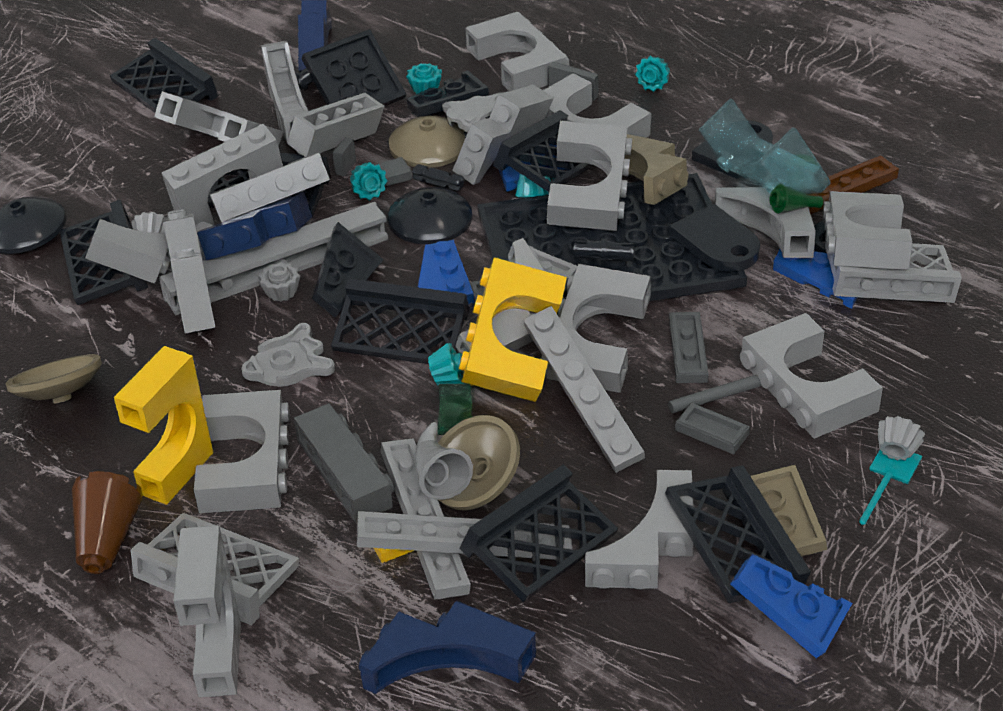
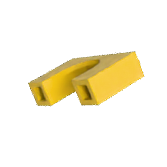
M494 257L491 267H484L480 285L484 286L485 289L483 296L477 295L473 313L478 314L476 324L470 322L466 341L471 342L469 352L463 351L459 369L464 371L461 382L536 402L542 391L548 361L507 349L496 338L492 328V319L498 313L514 308L538 313L552 306L557 314L561 306L567 277Z
M163 346L114 396L120 423L147 433L168 413L167 425L161 440L133 471L136 483L141 487L143 496L167 505L195 474L196 465H203L213 454L193 356L186 352Z

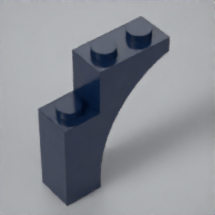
M301 0V15H298L299 73L306 68L301 60L302 55L328 44L329 31L332 30V20L327 0Z
M303 190L242 216L201 229L197 232L205 259L210 260L258 247L270 238L298 231L312 218Z
M458 601L453 604L448 613L445 612L440 616L437 626L399 611L391 623H386L383 626L379 639L372 649L365 651L360 659L359 670L361 672L363 689L377 694L386 686L399 679L422 671L440 668L476 669L519 683L536 657L535 632Z

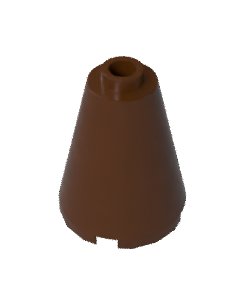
M95 471L90 472L89 477L81 480V476L77 477L73 484L72 500L76 562L85 572L99 574L111 568L142 502L143 493L141 487L138 484L136 488L131 486L129 478L124 475Z

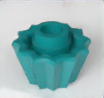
M649 56L647 59L642 58L641 63L636 65L637 72L635 76L638 78V84L643 85L645 90L650 89L654 92L656 89H662L664 84L668 83L670 69L668 68V63L664 62V59Z
M420 63L418 66H412V69L407 70L408 75L406 76L413 92L418 94L429 88H438L442 77V70L438 69L437 65Z
M371 162L356 166L355 170L351 171L350 181L353 193H357L360 199L366 198L370 201L373 197L379 198L380 192L385 191V184L388 180L385 177L386 171L382 170L379 164L373 165Z
M519 174L516 190L518 198L549 194V192L522 174Z
M451 343L445 344L428 357L429 369L437 386L464 384L461 382L463 370L459 369L462 354H456Z

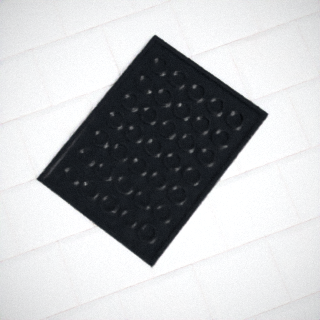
M698 173L688 174L687 186L655 205L645 203L643 181L627 183L626 198L620 197V202H625L624 219H618L616 231L548 225L547 204L549 194L477 204L478 216L492 261L494 257L509 261L508 254L512 243L524 238L528 246H532L534 249L576 266L583 264L650 276L651 297L649 301L746 287L747 276L744 270L727 272L714 269L669 235L670 224L712 205ZM603 238L608 239L610 242H634V261L607 260L604 263L598 259H574L575 239L601 241ZM567 289L563 293V299L567 297Z

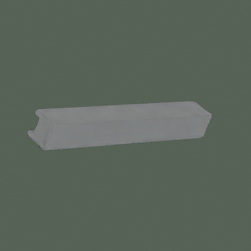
M372 202L301 227L298 231L270 238L261 246L202 261L210 302L212 303L260 286L258 276L262 273V269L268 268L270 264H278L280 262L284 264L291 263L293 267L299 269V272L323 263L333 228L337 222L368 247L388 240V235L384 228L386 216L377 207V203ZM173 272L159 276L164 301H167L175 316L181 314Z

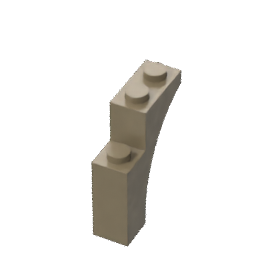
M627 134V138H632L631 155H625V159H630L629 174L636 176L644 182L645 203L655 205L687 186V162L685 158L675 156V144Z

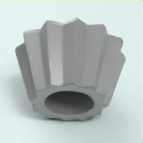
M143 212L141 215H135V219L131 221L133 230L165 233L163 218L165 217L163 214Z
M280 262L278 264H270L268 268L262 269V273L258 276L260 285L267 296L272 298L273 301H288L289 298L294 297V293L297 291L300 280L299 269L293 267L291 263L284 264Z
M887 416L885 420L879 421V449L889 458L906 460L924 442L925 432L920 430V425L913 423L911 419L901 418L900 416L894 418Z

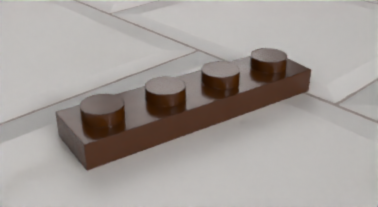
M880 155L797 190L806 195L821 196L824 203V201H829L830 191L863 193L898 178L899 168ZM823 205L821 208L808 207L810 214L822 210Z

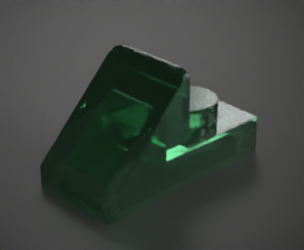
M439 384L438 435H445L456 424L472 417L474 385Z

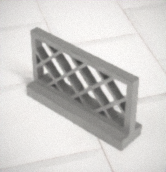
M825 242L826 252H827V243H828V242ZM912 243L909 270L834 266L832 254H827L834 277L832 288L834 296L955 303L962 280L960 272L953 271L944 245ZM926 255H935L938 258L934 260ZM914 261H917V262H919V263L925 265V267L922 268V267H920L919 265H917V264H915V263H913V262H914Z
M182 513L148 545L138 542L131 549L133 577L174 593L180 539L178 533L180 529L184 527L216 525ZM220 527L222 540L226 542L224 544L225 553L230 556V560H227L229 571L233 570L235 576H231L240 621L252 625L260 617L259 607L299 567V558ZM176 547L177 552L167 553L160 549ZM248 551L255 554V556L236 559L234 553ZM272 563L283 565L281 568L265 570L264 565ZM259 567L260 572L240 575L239 569ZM259 582L264 584L259 591L248 585Z

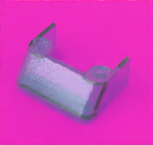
M729 99L699 129L702 136L717 155L718 159L716 162L724 171L729 172L731 170L765 188L769 193L778 184H783L806 195L822 193L831 184L797 129L792 127L775 145H772L758 137L733 99Z

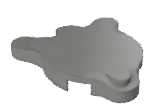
M501 93L484 97L474 96L465 101H449L442 104L443 111L447 115L448 124L452 127L454 122H457L459 129L468 132L472 123L484 120L491 115L498 95Z
M299 323L288 334L272 338L258 346V353L255 357L252 355L242 365L241 370L243 377L247 380L280 387L296 384L310 376L331 375L335 371V365L332 359L318 356L323 353L324 347L321 341L311 338V326L307 323Z

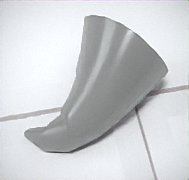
M432 422L421 434L416 447L415 464L418 482L422 492L429 498L437 500L450 499L460 494L469 485L473 474V464L470 457L463 451L442 447L437 442L438 425L436 422Z

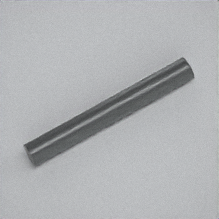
M758 375L749 376L668 401V407L672 414L686 410L691 403L702 405L760 387V379Z

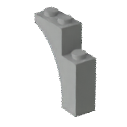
M281 41L261 45L270 97L275 104L278 126L283 131L282 135L287 142L295 115L307 112L308 109L299 89L288 42Z
M533 84L499 94L490 117L471 124L452 171L463 176L465 180L473 185L480 183L484 174L495 160L501 143L543 120L554 97Z
M773 187L716 188L715 204L741 224L753 227L771 237L780 247L783 258H814L816 230L808 207L778 214L773 211L769 202L770 193L774 190Z
M186 209L169 211L168 217L163 218V225L184 331L189 333L215 328L193 213H186Z
M102 219L99 220L85 257L86 259L154 284L159 273L165 275L166 270L172 271L165 233L138 231ZM201 221L195 226L196 232L213 225ZM198 238L202 261H205L206 259Z
M524 238L512 243L508 254L510 262L544 271L538 262V255L532 246H528ZM517 308L507 309L498 313L492 319V328L496 338L511 351L533 342L532 337L524 326L523 320L535 313ZM468 330L459 334L455 346L461 354L463 351L469 352L471 342L466 341Z
M657 470L655 498L650 510L639 525L620 540L603 548L586 552L585 587L658 589V556H693V542L665 496L667 487L691 483L692 470ZM689 496L680 497L684 503L693 506V498Z

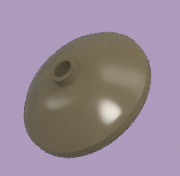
M422 116L413 118L402 123L392 132L389 137V150L395 159L402 157L408 166L415 167L417 164L428 166V168L444 166L457 160L465 141L464 130L459 129L457 122H454V125L451 127L448 124V119L445 117Z
M96 354L80 355L34 367L10 378L5 383L7 391L16 396L31 400L52 399L53 403L67 401L72 398L71 393L85 386L99 371L102 365L101 357Z
M490 415L474 416L456 424L440 439L438 443L442 447L461 450L470 457L473 464V474L469 485L460 494L450 499L439 501L452 509L471 510L491 502L504 491L511 482L520 459L519 440L514 430L505 421Z

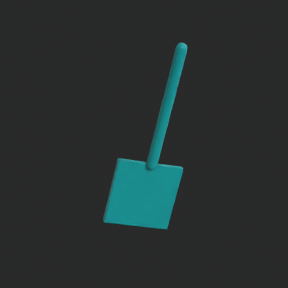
M879 450L869 470L884 475L859 520L861 525L866 524L891 478L906 484L909 483L922 459V455L914 453L906 460H896L889 458L883 454V451Z

